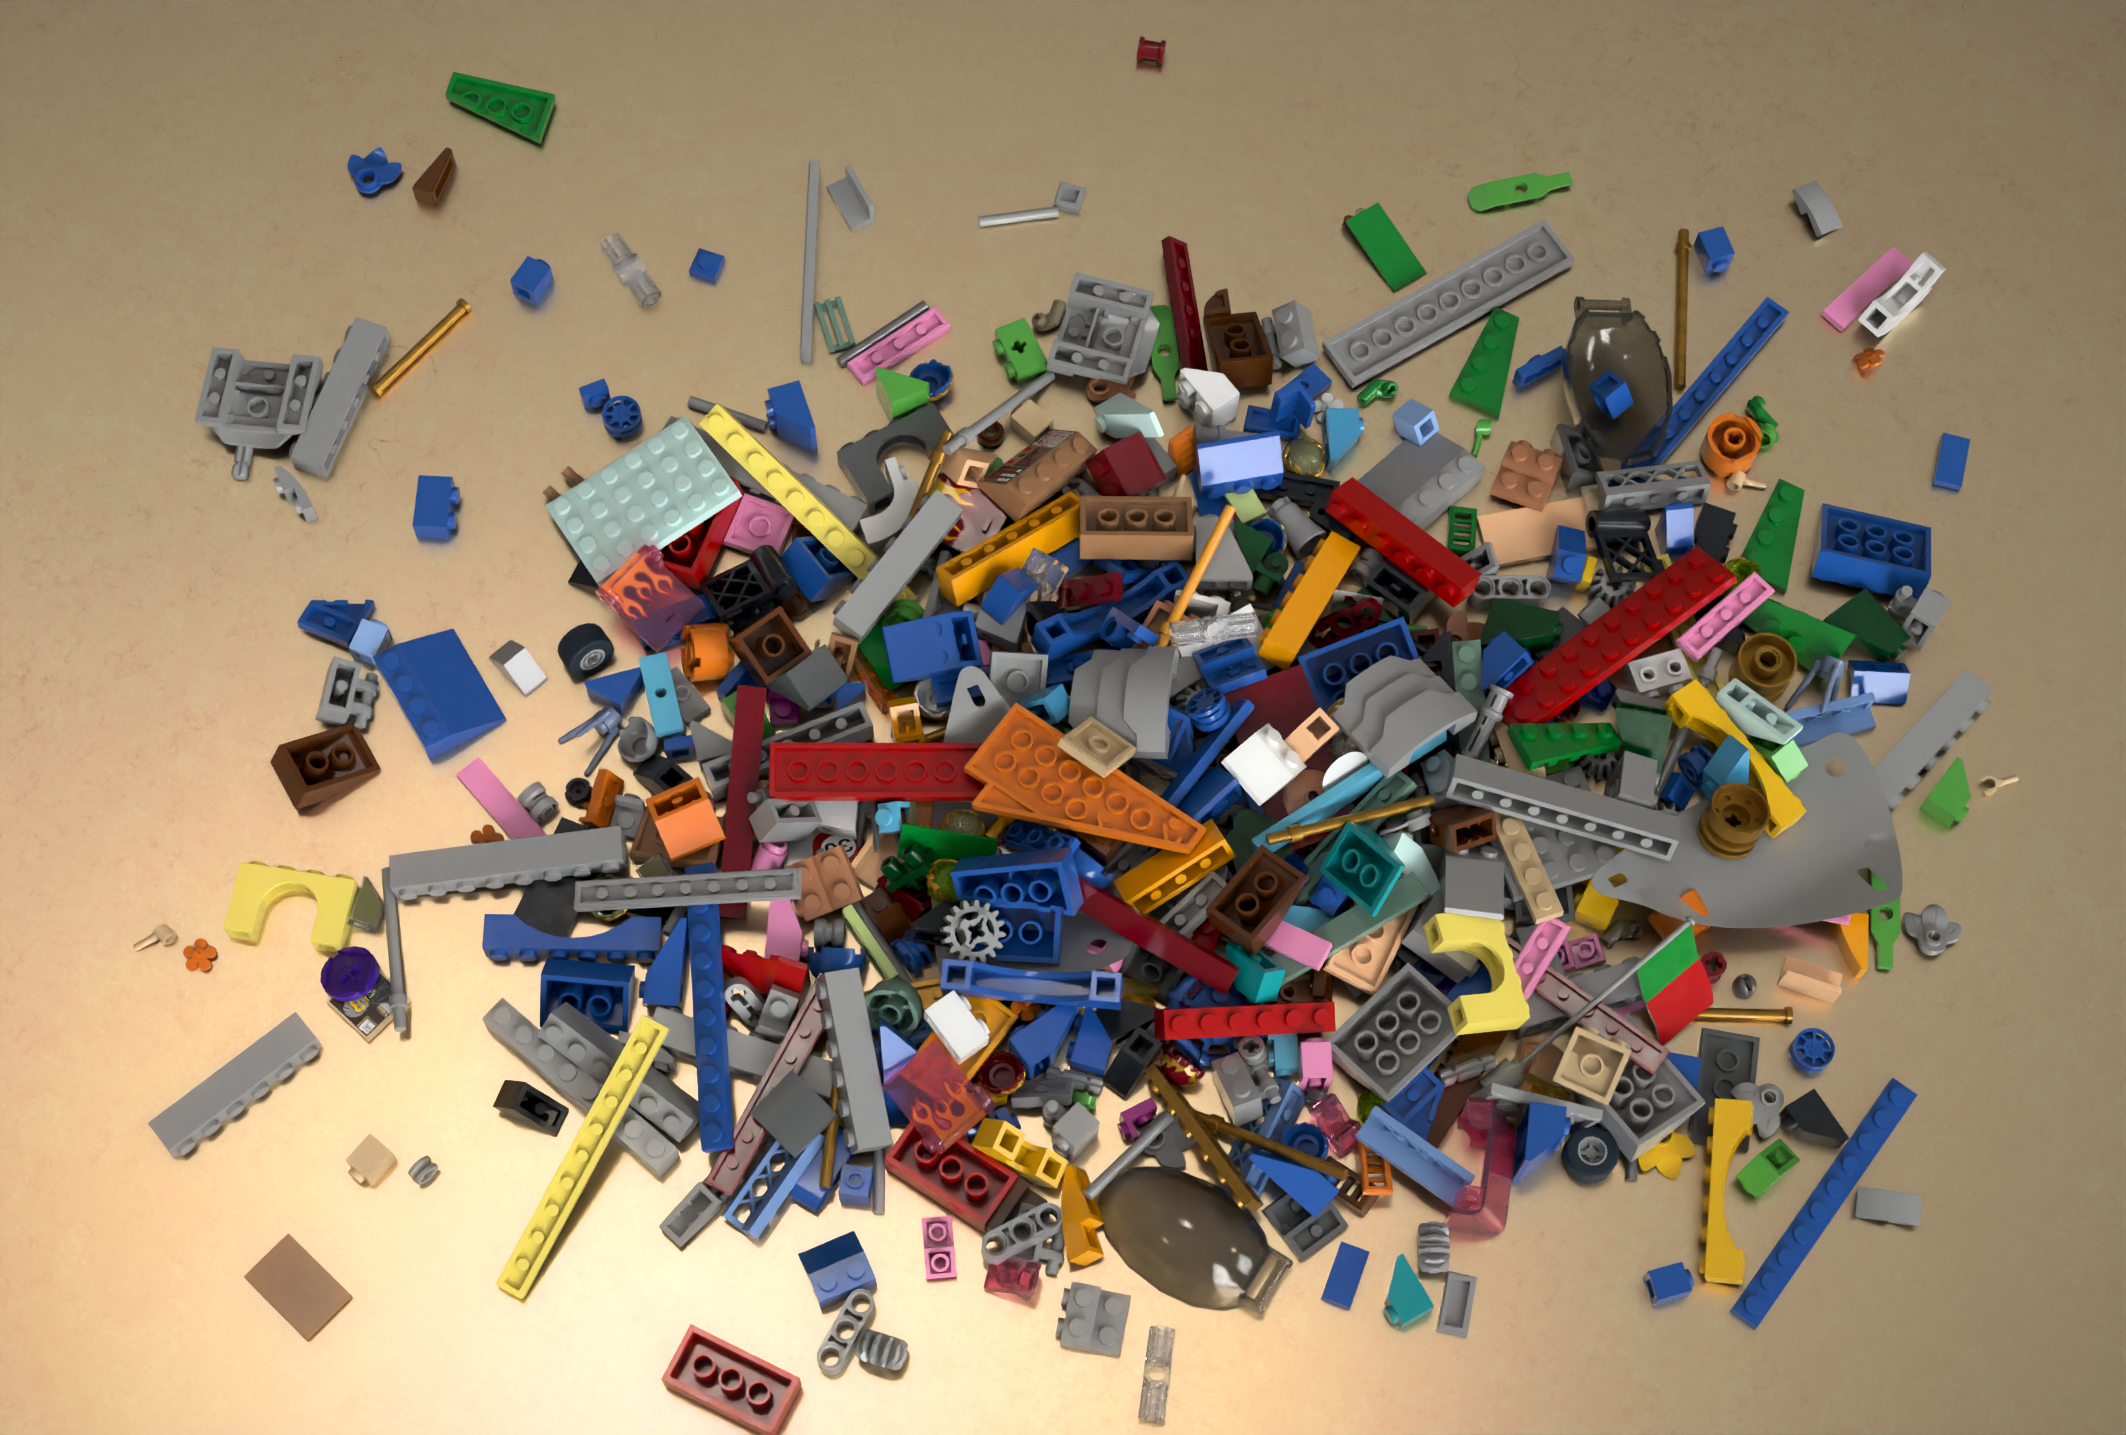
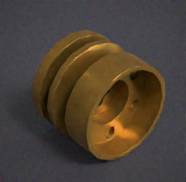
M1728 783L1721 785L1713 793L1708 806L1699 819L1697 825L1698 839L1703 847L1714 856L1725 860L1745 858L1753 851L1755 844L1769 822L1771 813L1768 802L1760 792L1746 784Z

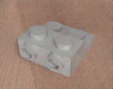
M1072 1281L1070 1289L1064 1288L1061 1306L1067 1308L1065 1318H1058L1055 1336L1061 1337L1060 1346L1120 1357L1131 1295L1101 1290L1100 1286Z

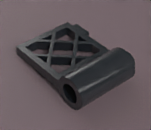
M1644 510L1590 511L1587 514L1586 531L1590 538L1595 539L1610 583L1649 582L1665 570L1662 559H1657L1649 538L1648 531L1651 527V520ZM1606 542H1612L1621 549L1616 553L1607 547ZM1641 542L1644 551L1637 550L1629 543ZM1626 551L1637 558V560L1633 564L1622 557L1621 553ZM1641 561L1649 566L1652 572H1645L1637 567V565ZM1614 562H1617L1629 571L1627 573H1616L1613 565Z
M771 545L758 547L754 550L749 560L699 583L701 590L721 622L726 620L731 622L743 616V612L772 598L777 600L788 599L794 595L798 588L797 581ZM747 571L750 572L747 580L737 579L739 575ZM718 585L725 586L721 593L710 591V589ZM732 587L743 588L739 595L729 594ZM750 589L762 590L761 593L755 596H747ZM725 601L735 602L734 606L724 611L721 609Z

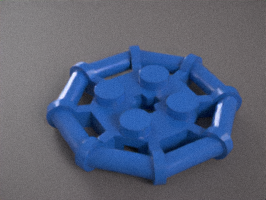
M1188 975L1172 992L1169 991L1167 996L1169 998V1008H1181V1004L1187 1007H1206L1253 1003L1249 1002L1246 998L1243 999L1233 989L1234 982L1228 993L1224 995L1191 975ZM1199 981L1202 988L1191 999L1185 998L1184 996ZM1256 1035L1259 1036L1261 1039L1267 1038V1035ZM1238 1036L1198 1038L1201 1041L1199 1049L1189 1039L1174 1040L1194 1061V1065L1199 1068L1211 1066V1061L1239 1052L1238 1049L1235 1050L1233 1045ZM1210 1045H1224L1228 1054H1207Z

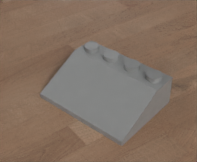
M1436 432L1421 446L1408 439L1404 440L1361 477L1358 482L1422 530H1426L1450 506H1453L1481 482L1485 466L1465 448Z
M1407 963L1325 1041L1331 1042L1332 1060L1347 1074L1386 1103H1389L1458 1036L1454 1033L1447 1009L1452 1002L1412 965Z
M1629 1013L1623 1016V1018L1644 1032ZM1668 1058L1664 1060L1653 1076L1628 1060L1608 1107L1573 1092L1581 1105L1603 1110L1602 1121L1598 1122V1125L1613 1136L1618 1148L1630 1162L1652 1149L1705 1104V1100Z

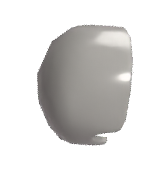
M642 717L628 718L629 725L619 730V754L629 762H642L649 759L655 753L659 744V737L656 736L654 727Z

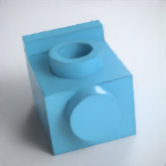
M895 801L877 804L878 811L876 812L875 820L879 825L880 833L900 834L902 829L901 810L905 809L907 823L918 825L916 802Z
M1297 1033L1267 1035L1265 1041L1266 1048H1272L1267 1049L1268 1067H1273V1076L1286 1080L1292 1078V1075H1297L1299 1070Z

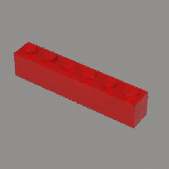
M1352 477L1332 491L1325 509L1327 513L1451 607H1456L1473 594L1481 576L1480 572Z
M1310 1001L1154 1009L1155 1039L1177 1040L1336 1032L1335 1002Z

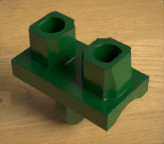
M1274 552L1265 558L1264 565L1258 562L1255 567L1258 577L1252 585L1255 592L1269 599L1276 586L1280 589L1285 582L1283 575L1289 567L1286 556L1282 553Z
M912 843L902 851L901 858L904 860L903 863H900L892 855L885 858L880 868L887 878L885 888L890 893L904 885L908 889L914 887L919 892L928 888L926 874L931 870L930 859L935 856V852L930 847L923 851L915 843Z

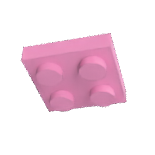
M745 493L724 538V545L752 554L760 546L771 545L780 555L796 518L783 506Z

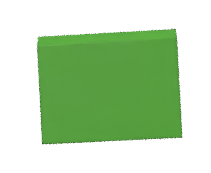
M877 366L875 370L877 398L890 422L896 418L906 417L919 406L930 404L929 382Z

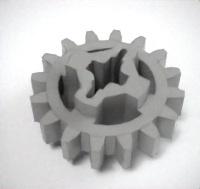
M976 899L971 902L970 906L967 901L960 902V909L956 906L951 907L950 911L953 916H944L943 920L948 925L940 928V932L947 933V938L941 940V943H949L951 946L947 950V954L956 952V960H963L966 957L968 961H975L976 958L980 963L986 962L985 955L990 959L994 958L996 954L993 948L1001 949L1003 947L998 938L1006 936V933L999 931V927L1005 924L1004 921H996L995 919L999 914L998 910L990 913L988 911L990 904L985 903L979 907V900ZM965 913H975L970 921L960 918ZM986 922H988L990 926L991 933L988 931ZM974 926V933L978 936L971 938L970 936L972 932L968 930V928ZM955 932H956L957 935H958V938H959V941H960L959 943H958V941H957V939H956ZM976 944H979L980 946H985V948L979 952H971V949H973Z

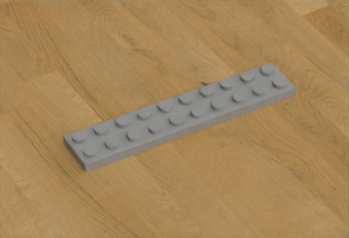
M1544 219L1324 341L1322 348L1349 385L1354 388L1488 313L1495 307L1506 303L1572 266L1575 258Z

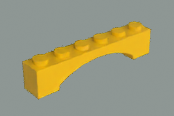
M1695 679L1670 696L1662 708L1671 710L1673 721L1680 729L1687 727L1694 730L1718 747L1721 746L1726 737L1732 735L1749 749L1748 786L1760 792L1769 804L1771 816L1765 832L1770 838H1775L1797 823L1807 811L1803 807L1801 800L1793 795L1784 784L1781 776L1772 770L1765 761L1764 756L1756 751L1747 740L1744 732L1739 730L1730 720L1727 712L1715 702L1708 689Z
M1715 1098V1107H1709V1125H1713V1136H1708L1707 1154H1712L1711 1166H1706L1705 1184H1710L1709 1196L1704 1195L1703 1213L1708 1214V1225H1702L1701 1234L1702 1243H1706V1255L1700 1256V1273L1705 1274L1707 1282L1744 1285L1745 1253L1744 1250L1737 1249L1732 1241L1727 1226L1724 1201L1726 1179L1733 1156L1745 1136H1752L1754 1106L1751 1100Z

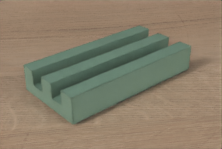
M835 297L833 301L827 299L822 304L820 302L814 303L829 353L854 347L856 345L841 297ZM837 307L848 342L843 340L833 308ZM825 310L828 311L838 341L836 345L833 344L823 314Z

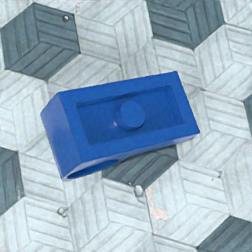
M1114 606L1099 629V636L1118 650L1131 649L1136 642L1141 645L1143 641L1154 646L1160 638Z

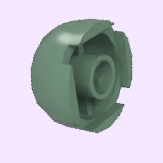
M901 979L884 980L878 982L865 998L872 1031L874 1028L878 1030L877 1019L884 1018L906 1037L910 1036L914 1029L917 1028L923 1013V1005L917 989L910 983Z

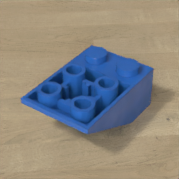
M972 611L944 613L881 628L892 683L958 674L965 667L974 666L980 668L983 665Z
M1057 1005L1051 1010L1046 1008L1039 1012L1034 1018L1035 1021L1027 1027L1023 1024L1012 1031L1010 1034L1011 1038H1009L1008 1053L1018 1057L1025 1068L1026 1080H1035L1046 1072L1048 1066H1054L1083 1007Z

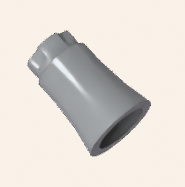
M1287 496L1276 500L1267 511L1270 518L1284 526L1287 533V542L1299 559L1313 553L1321 538L1326 539L1327 532L1314 523Z

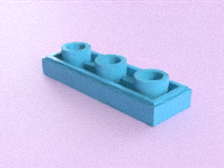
M662 652L638 658L656 736L662 737L684 732L667 653ZM661 694H665L662 698L658 697Z

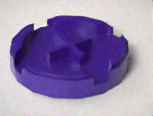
M352 946L337 951L338 955L334 958L330 957L325 962L321 970L320 982L325 992L335 1001L350 1002L358 1000L368 994L379 978V964L376 958L363 947Z

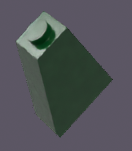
M1866 588L1823 620L1847 631L1857 633V636L1848 647L1878 662H1887L1891 658L1897 660L1908 650L1905 646L1911 637Z
M1494 598L1480 638L1482 659L1483 650L1487 647L1489 641L1495 636H1499L1503 631L1521 647L1527 648L1530 653L1553 650L1555 641L1561 640L1564 624L1560 623V612Z
M1614 700L1613 707L1624 751L1657 760L1656 773L1661 775L1673 721L1671 710Z

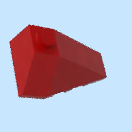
M721 944L724 973L732 978H746L765 1000L772 984L799 993L800 997L794 1013L797 1014L811 984L808 964L771 954L769 959H764L756 951L748 949L746 952L739 954L733 947Z

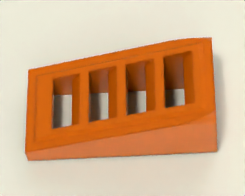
M1188 426L1169 439L1167 454L1177 465V479H1180L1182 474L1188 475L1189 472L1194 470L1197 443L1194 429L1191 426Z
M1357 1141L1355 1155L1362 1195H1393L1390 1163ZM1366 1156H1378L1379 1159L1366 1158ZM1367 1165H1380L1381 1168L1367 1167ZM1368 1174H1382V1177H1368ZM1369 1183H1384V1186H1369Z

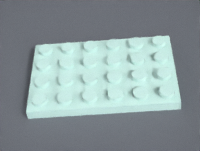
M685 415L551 501L545 507L601 588L621 573L643 550H645L643 552L646 554L645 558H648L742 497V495Z

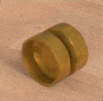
M1773 633L1754 634L1743 642L1729 668L1728 681L1730 683L1736 678L1760 696L1767 698L1770 703H1773L1783 695L1796 672L1798 663L1796 652L1792 645L1779 635Z

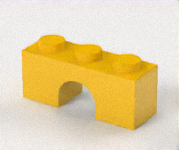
M1616 846L1619 853L1625 849ZM1622 873L1608 878L1622 884L1627 882V878ZM1592 878L1584 880L1582 884L1587 886L1584 893L1578 892L1573 901L1575 910L1574 921L1604 934L1619 900L1598 893L1593 888Z
M983 1118L972 1146L1034 1185L1051 1188L1058 1187L1069 1162L1068 1160L1049 1148L1036 1146L1025 1141L1026 1134L1005 1120Z

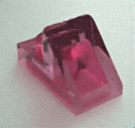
M1330 1093L1308 1111L1321 1129V1132L1325 1134L1329 1145L1338 1159H1342L1355 1149L1358 1141L1355 1139V1136L1361 1129V1124L1359 1121L1351 1119L1336 1094Z
M1005 1260L999 1264L989 1263L983 1288L990 1292L1014 1293L1025 1300H1030L1035 1293L1042 1264L1039 1262Z

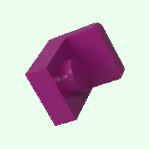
M768 688L770 723L773 729L795 728L799 726L798 705Z
M1152 1097L1120 1113V1123L1117 1124L1118 1130L1123 1139H1129L1131 1144L1139 1138L1134 1126L1137 1125L1140 1128L1154 1120L1153 1116L1156 1115L1157 1106Z

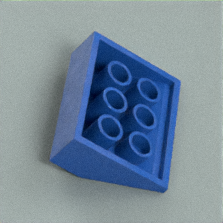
M1822 503L1812 558L1811 577L1822 581L1845 584L1849 587L1866 588L1879 594L1885 593L1889 595H1895L1896 591L1903 586H1910L1913 590V598L1918 600L1931 578V527Z
M1404 617L1297 657L1294 659L1295 666L1302 665L1317 708H1321L1326 713L1336 700L1345 698L1346 684L1370 666L1390 655L1409 661L1419 659Z
M454 629L398 643L373 656L378 671L430 761L507 721Z

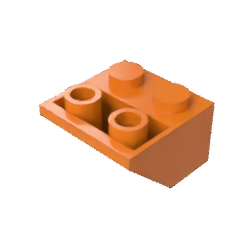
M699 776L645 799L672 862L726 839Z

